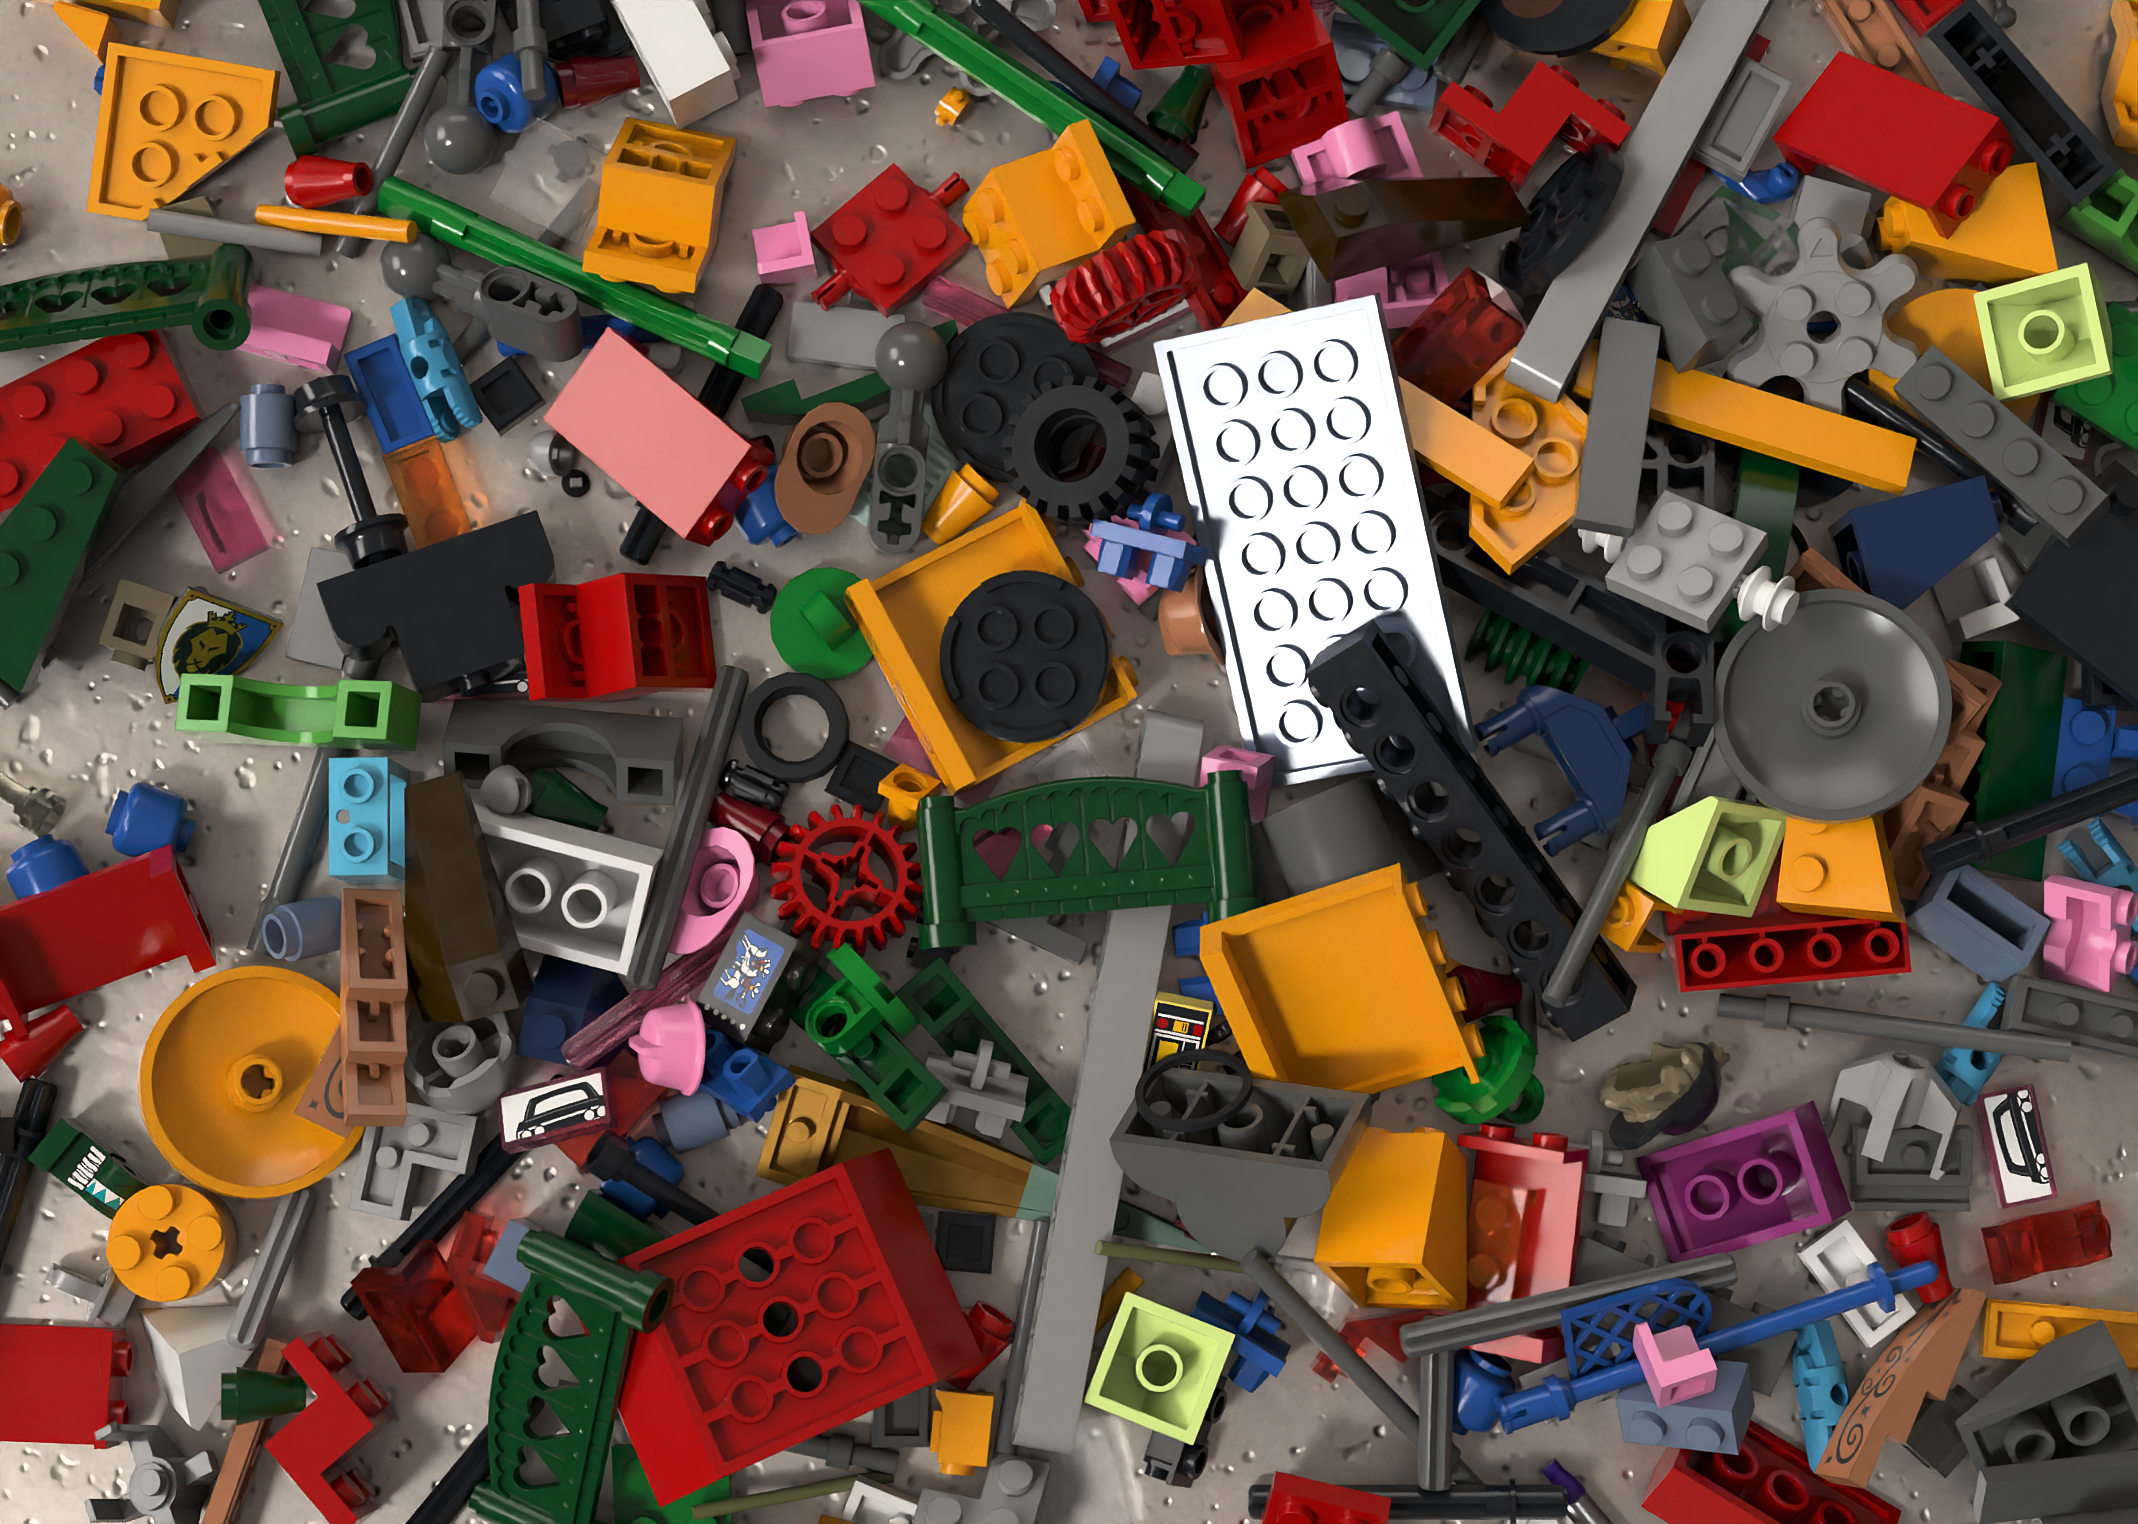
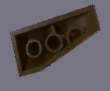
M1505 177L1328 178L1279 192L1277 199L1327 283L1523 227L1529 224L1531 218Z
M462 770L406 786L404 788L407 975L423 1022H468L520 1007L535 988Z

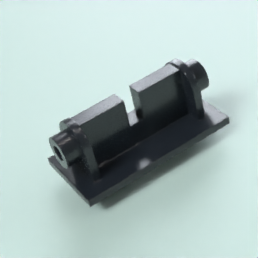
M1220 1375L1193 1446L1154 1430L1152 1431L1142 1460L1147 1463L1144 1474L1166 1481L1168 1485L1191 1488L1193 1480L1200 1477L1207 1463L1208 1447L1205 1444L1212 1423L1218 1422L1226 1406L1227 1393L1224 1387L1227 1377Z

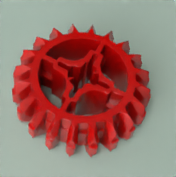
M1164 229L1162 231L1153 230L1146 235L1138 234L1128 241H1120L1117 245L1107 250H1101L1098 255L1090 259L1083 260V264L1069 270L1066 277L1059 279L1049 294L1050 302L1053 306V315L1060 329L1065 331L1069 341L1087 344L1089 342H1100L1107 337L1114 338L1125 331H1132L1143 323H1149L1151 319L1158 315L1167 313V310L1172 306L1182 303L1184 297L1191 295L1202 280V271L1192 244L1187 242L1182 232H1176L1174 229Z
M838 804L830 807L829 821L826 822L822 815L814 810L808 814L807 818L810 830L795 823L790 827L789 835L794 843L789 841L779 842L776 854L784 861L771 864L770 876L781 882L771 886L770 897L775 900L786 901L778 908L777 916L779 920L798 918L791 928L790 934L793 938L801 937L808 930L813 933L809 945L812 951L816 952L821 948L823 939L833 942L831 950L833 948L838 950L846 942L851 944L852 949L862 958L866 953V940H869L873 947L881 952L888 945L885 932L892 937L900 939L906 932L905 924L901 919L911 921L916 919L919 908L912 901L922 899L923 894L922 885L913 880L921 877L919 862L908 860L916 854L918 847L915 842H906L898 845L897 842L904 832L901 824L892 826L888 831L882 829L885 819L883 811H877L873 816L872 822L862 819L864 813L862 805H854L850 818H844L842 809ZM835 842L855 843L850 852L844 855L836 856L825 851L821 855L814 853L817 849ZM872 851L888 867L893 881V891L883 887L884 881L871 872L868 860ZM856 861L859 862L855 873V884L853 883L851 890L845 889L840 900L836 901L840 888L838 885L840 878L842 879L844 872L850 873ZM801 870L812 875L811 881L825 891L827 901L822 912L807 897L801 881ZM851 906H860L872 910L875 906L882 910L876 915L863 920H839L843 912Z

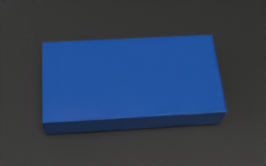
M396 333L343 354L359 395L366 397L368 403L366 412L385 458L388 461L438 441L400 352L399 337Z

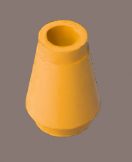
M968 462L959 472L953 469L924 515L925 518L921 521V530L939 546L953 540L993 510L995 506L992 502L1000 495V491L986 477L979 475Z

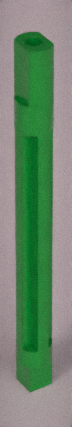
M855 0L1060 137L1068 125L1089 119L1113 173L1157 203L1161 202L1189 221L1205 200L1206 189L1181 173L1179 168L929 1Z
M393 175L388 176L378 192V212L393 219L415 221L418 230L502 267H516L567 287L575 293L577 300L696 352L714 362L758 381L771 361L772 344L724 322L715 320L630 281L611 282L601 278L599 274L582 271L583 260Z

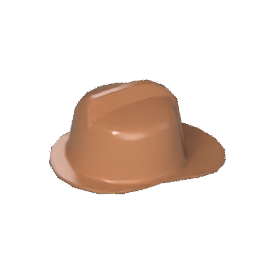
M842 402L824 403L809 411L801 422L795 424L786 435L782 446V459L774 481L775 500L783 519L797 531L809 535L829 533L843 523L853 507L876 453L875 434L869 419L856 407Z
M1195 564V568L1189 572L1182 592L1179 593L1165 589L1160 599L1158 618L1164 649L1169 655L1175 657L1212 654L1220 665H1225L1204 567Z

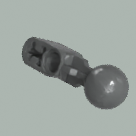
M444 0L441 50L451 55L442 73V76L447 81L446 105L437 109L429 118L424 130V145L432 162L443 171L451 174L467 175L479 171L488 164L496 149L497 134L494 124L488 122L479 112L474 94V84L476 76L481 70L492 63L498 0ZM463 18H475L484 25L485 29L478 37L466 39L457 35L453 30V26Z
M417 231L414 243L389 241L381 253L379 273L382 283L391 295L399 300L411 297L424 299L429 302L439 295L452 299L456 309L473 315L477 320L486 323L489 334L495 340L550 362L571 360L579 355L585 346V336L577 297L567 287L511 266L498 267L489 272L482 269L476 271L469 268L461 269L452 265L450 255L440 240L420 231Z
M916 321L902 322L889 328L880 338L875 351L876 369L884 383L891 388L888 414L881 418L878 424L867 519V536L876 550L888 555H897L907 551L917 542L920 535L930 431L929 424L922 417L925 392L935 387L942 379L948 363L947 348L942 337L932 327ZM893 456H903L912 462L915 468V478L911 485L897 488L887 482L883 473L884 464L887 459ZM880 493L897 499L913 497V507L906 504L900 506L899 522L903 525H908L909 533L908 535L898 537L895 545L887 543L888 537L886 533L878 532V523L886 522L889 519L892 502L880 504Z

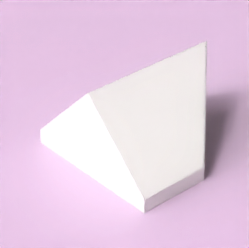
M232 1305L137 1309L169 1403L190 1427L200 1431L221 1400V1373L236 1372V1366L243 1367L253 1352L240 1349L227 1342L226 1336L238 1307Z

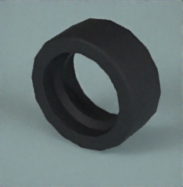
M786 672L766 679L750 693L741 712L740 735L746 753L761 771L781 782L806 783L825 776L838 764L849 742L850 721L842 699L827 682L808 673ZM788 695H805L817 701L825 710L829 721L828 738L823 748L813 757L802 761H786L775 756L765 745L762 736V719L767 709L776 700Z

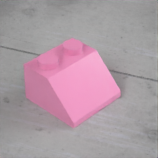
M744 0L752 49L765 107L776 105L793 107L804 103L807 99L833 94L836 96H850L864 88L876 86L860 3L857 1Z

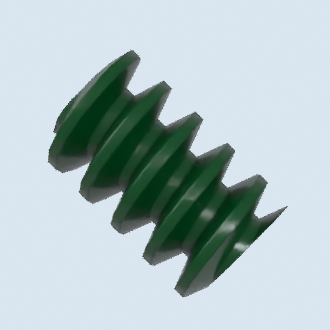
M1486 609L1470 637L1464 661L1469 664L1480 654H1486L1484 673L1488 675L1502 664L1505 665L1504 684L1510 686L1523 675L1526 677L1525 688L1531 685H1542L1570 694L1574 693L1590 665L1589 662L1579 657L1574 659V654L1559 646L1553 647V643L1538 635L1535 637L1533 632L1518 624L1514 625L1512 621L1493 613L1489 609Z

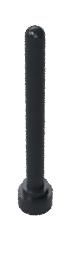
M997 0L971 1V6L975 13L1105 120L1179 168L1184 175L1196 161L1200 153L1183 139L1177 142L1170 136L1165 140Z
M1852 375L1848 379L1844 390V396L1847 400L1890 430L1916 438V448L1962 480L1985 475L1988 489L1994 488L2000 497L2003 515L2008 518L2005 524L2024 537L2028 534L2037 520L1979 464Z
M610 1129L606 1130L598 1138L586 1157L583 1168L603 1182L611 1179L619 1183L621 1180H624L695 1226L721 1215L635 1160L636 1153L629 1149L630 1142ZM751 1249L742 1255L772 1274L773 1262L765 1251Z

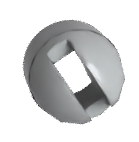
M551 430L535 434L529 441L528 446H532L531 457H527V461L533 470L546 476L563 477L570 473L576 459V447L560 433Z
M503 765L494 769L485 778L481 786L480 795L482 800L495 812L501 815H517L524 812L531 803L532 788L527 778L512 765Z

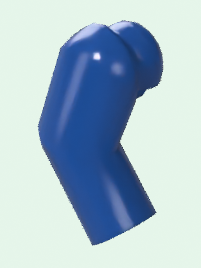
M1778 163L1775 168L1752 171L1749 168L1741 183L1730 179L1714 169L1711 171L1744 203L1749 205L1782 203L1792 197L1794 189L1799 184L1797 170L1788 163Z

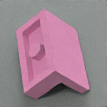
M251 283L248 303L252 310L250 334L247 340L241 346L235 348V350L336 375L353 318V313L350 309Z

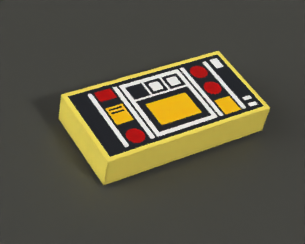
M1162 991L1156 992L1141 1076L1152 1065L1170 1055L1182 1051L1205 1048L1214 1002ZM1202 1061L1184 1063L1175 1066V1068L1200 1071Z

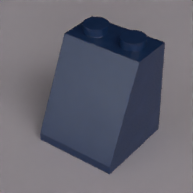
M1985 475L1852 509L1828 527L1840 571L1865 593L1883 599L1903 611L2000 531L1998 522L2003 519V509L1997 491L1994 488L1988 489Z

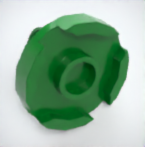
M833 567L809 569L789 580L776 596L770 615L772 641L784 663L795 672L808 673L823 681L845 680L863 670L873 659L874 655L843 600L847 587L861 581L855 574Z
M846 942L838 950L833 948L825 955L843 977L812 1005L805 1018V1030L821 1050L827 1054L834 1055L846 1053L854 1048L883 1020L902 1039L920 1024L897 996L895 997L881 981L882 979ZM837 1013L847 1014L846 1025L840 1033L832 1037L822 1036L823 1024L830 1016Z
M1506 1015L1486 1016L1480 1019L1485 1027L1479 1029L1486 1051V1056L1478 1058L1480 1082L1471 1084L1464 1066L1433 1075L1432 1083L1439 1089L1438 1098L1434 1097L1435 1104L1461 1124H1480L1494 1117L1518 1125L1528 1124L1536 1119L1544 1105L1545 1093L1542 1083L1532 1073L1536 1063L1537 1047L1531 1034L1515 1020ZM1523 1091V1099L1520 1106L1511 1112L1509 1106L1514 1103Z

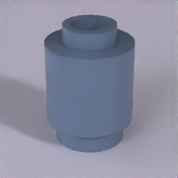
M283 385L251 386V394L239 397V405L241 406L239 410L240 452L246 454V466L255 469H283L292 467V454L298 452L297 430L293 421L297 414L295 398L292 395L285 394V386Z
M327 894L278 906L274 913L265 916L262 924L263 939L269 953L276 959L285 958L290 962L339 951L341 942V901L335 895Z
M698 1087L693 1096L679 1093L660 1100L659 1107L661 1113L652 1116L661 1145L664 1148L673 1145L678 1155L731 1136L730 1130L742 1125L740 1115L700 1087Z

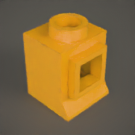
M1626 877L1599 933L1626 952L1661 953L1666 943L1645 929L1648 921L1655 910L1683 914L1685 909L1675 908L1629 881L1630 877Z
M943 1387L936 1388L935 1395L942 1408H934L929 1452H938L939 1472L952 1475L974 1476L975 1466L987 1467L995 1393L972 1390L963 1391Z

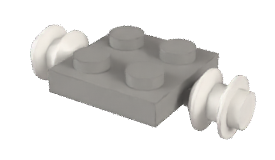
M1665 490L1639 528L1637 513L1635 514L1634 529L1630 538L1578 529V536L1582 538V549L1584 552L1591 554L1601 546L1604 548L1605 560L1609 563H1614L1605 576L1607 590L1708 634L1733 598H1737L1741 620L1749 621L1756 614L1763 616V629L1769 632L1774 630L1779 624L1786 625L1792 619L1797 609L1799 593L1794 591L1795 580L1793 577L1785 576L1778 583L1771 581L1772 572L1768 566H1762L1751 573L1769 546L1767 532Z

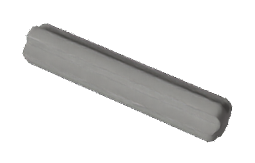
M301 1189L281 1196L227 1333L226 1339L229 1344L247 1351H253L259 1345L315 1201V1196L311 1191Z

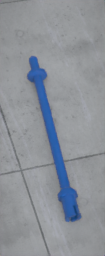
M1925 1260L1885 1273L1881 1264L1876 1261L1867 1266L1868 1280L1697 1337L1695 1341L1699 1350L1709 1348L1712 1357L1873 1302H1877L1885 1313H1890L1896 1309L1894 1295L1932 1283L1937 1279L1939 1269L1933 1261ZM1638 1358L1571 1381L1563 1378L1557 1379L1556 1375L1552 1374L1543 1377L1541 1385L1503 1398H1495L1494 1404L1496 1411L1501 1412V1416H1498L1505 1434L1508 1435L1515 1430L1551 1418H1555L1557 1422L1569 1419V1412L1574 1410L1577 1403L1644 1381L1646 1377Z

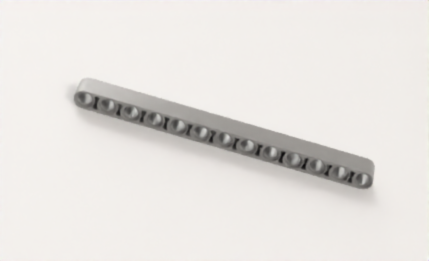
M1147 709L1140 731L1132 777L1163 780L1194 787L1203 737L1204 720ZM1186 812L1177 813L1171 820L1165 815L1157 814L1152 816L1146 825L1148 835L1173 867H1175L1182 854L1189 815ZM1128 817L1124 818L1115 872H1117L1137 835V825L1133 819ZM1172 905L1107 911L1014 1416L1012 1445L1066 1455L1071 1454L1074 1446L1108 1256L1096 1254L1095 1245L1098 1240L1110 1242L1112 1240L1124 1174L1114 1158L1109 1139L1135 1098L1136 1085L1141 1078Z

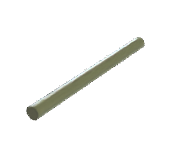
M1098 1240L1095 1245L1097 1255L1246 1274L1239 1266V1261L1218 1255ZM1269 1262L1279 1273H1281V1266L1279 1263Z
M872 1471L859 1474L881 1484L894 1482V1475L889 1473ZM858 1474L691 1506L693 1520L851 1491Z

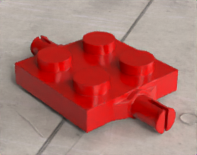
M895 163L890 165L810 233L811 242L830 260L835 272L818 289L811 292L815 302L818 305L821 304V308L827 312L843 296L852 291L854 294L868 299L886 318H889L971 248L970 238L949 218L946 210L962 195L969 192L970 189L963 178L960 179L958 173L953 172L935 190L929 192L927 189L917 186Z

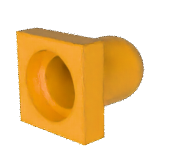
M904 763L895 768L879 782L877 793L889 798L887 809L889 825L892 827L901 824L904 832L913 830L917 826L916 810H920L919 799L934 797L940 790L941 781Z

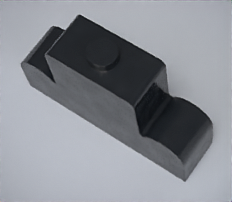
M1977 0L1964 1L1926 34L1997 117H2000L2005 127L2080 212L2126 174L2123 168L2098 141L2097 137Z
M534 510L316 584L334 638L342 653L353 660L361 662L372 661L387 651L391 641H397L415 691L422 694V703H430L459 692L462 697L479 695L494 687V680L525 670L524 641L509 601L520 605L519 586L531 583L555 584L556 576L553 552L538 512Z

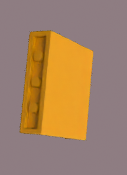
M1025 498L1021 499L1017 508L871 582L868 578H865L847 587L843 598L949 796L956 797L1127 708L1138 696L1134 688L1139 685L1133 667L1125 656L1122 655L1117 658L1112 649L1113 658L1110 680L1103 698L1096 709L1074 730L1050 741L1026 744L994 738L983 733V731L970 723L955 704L951 702L943 684L940 671L941 639L949 617L954 614L960 603L974 589L981 585L980 583L999 574L1031 570L1055 575L1079 589L1084 586L1083 577L1074 560L1070 556L1063 558L1053 541V538L1057 537V531L1052 519L1027 504V499ZM1098 608V610L1100 611L1101 615L1103 616V618H1104V620H1105V622H1106V625H1107L1109 634H1110V636H1111L1112 634H1111V629H1110V627H1109V624H1108V622H1107V620H1106L1104 614L1102 613V611Z
M1400 863L1200 927V960L1253 1078L1372 1095L1464 1066L1471 1084L1480 1082L1478 1058L1486 1056L1482 1036L1476 1023L1468 1025L1465 1023L1461 1011L1467 1010V1005L1461 984L1457 976L1447 979L1442 964L1448 963L1440 933L1437 929L1427 930L1422 917L1428 915V908L1418 881L1408 884Z

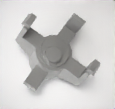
M1900 1050L1881 1053L1845 1064L1840 1071L1827 1118L1821 1121L1827 1139L1833 1133L1843 1098L1866 1106L1871 1113L1872 1120L1861 1155L1883 1162L1893 1129L1910 1128L1914 1125H1919L1943 1134L1930 1174V1178L1939 1180L1949 1167L1948 1164H1945V1160L1962 1105L1935 1068L1923 1057Z

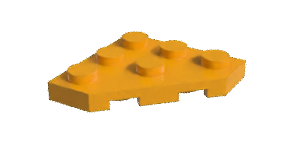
M108 42L86 212L136 221H148L150 208L156 209L175 202L273 129L281 71Z
M1514 347L1474 380L1471 401V421L1534 459V470L1501 511L1470 493L1469 536L1508 575L1512 574L1573 523L1588 415L1565 393H1563L1559 402L1555 405L1503 379L1517 347Z

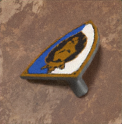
M187 586L171 608L160 628L154 651L155 679L165 705L178 701L181 673L237 675L247 668L270 644L284 625L283 620L210 594L205 587Z

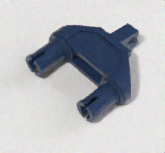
M1531 685L1520 691V694L1516 697V704L1486 721L1474 725L1475 734L1479 742L1499 731L1502 732L1488 740V744L1483 746V749L1491 758H1494L1499 752L1533 733L1541 736L1576 794V803L1533 826L1538 841L1557 831L1562 832L1542 846L1550 857H1555L1562 850L1592 833H1595L1597 836L1608 835L1617 829L1623 811L1632 754L1639 750L1633 738L1645 732L1646 702L1618 716L1612 705L1604 709L1600 704L1555 688Z

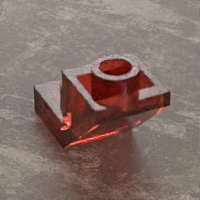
M2100 1200L2015 1217L1981 1228L1994 1285L2016 1282L2043 1272L2086 1266L2113 1256L2110 1246L2111 1228L2108 1220L2102 1213Z
M471 1209L464 1211L445 1266L480 1340L494 1344L500 1342L517 1303V1300H515L517 1290L490 1276L476 1272L479 1263L487 1264L495 1249L499 1232L491 1230L495 1216Z
M1410 1309L1344 1319L1335 1331L1362 1358L1366 1351L1359 1345L1367 1337L1404 1364L1408 1357L1403 1353L1400 1345L1399 1328L1405 1324L1422 1321L1424 1316L1434 1314L1427 1309ZM1322 1350L1319 1351L1309 1365L1313 1371L1331 1384L1338 1374L1345 1380L1348 1378Z

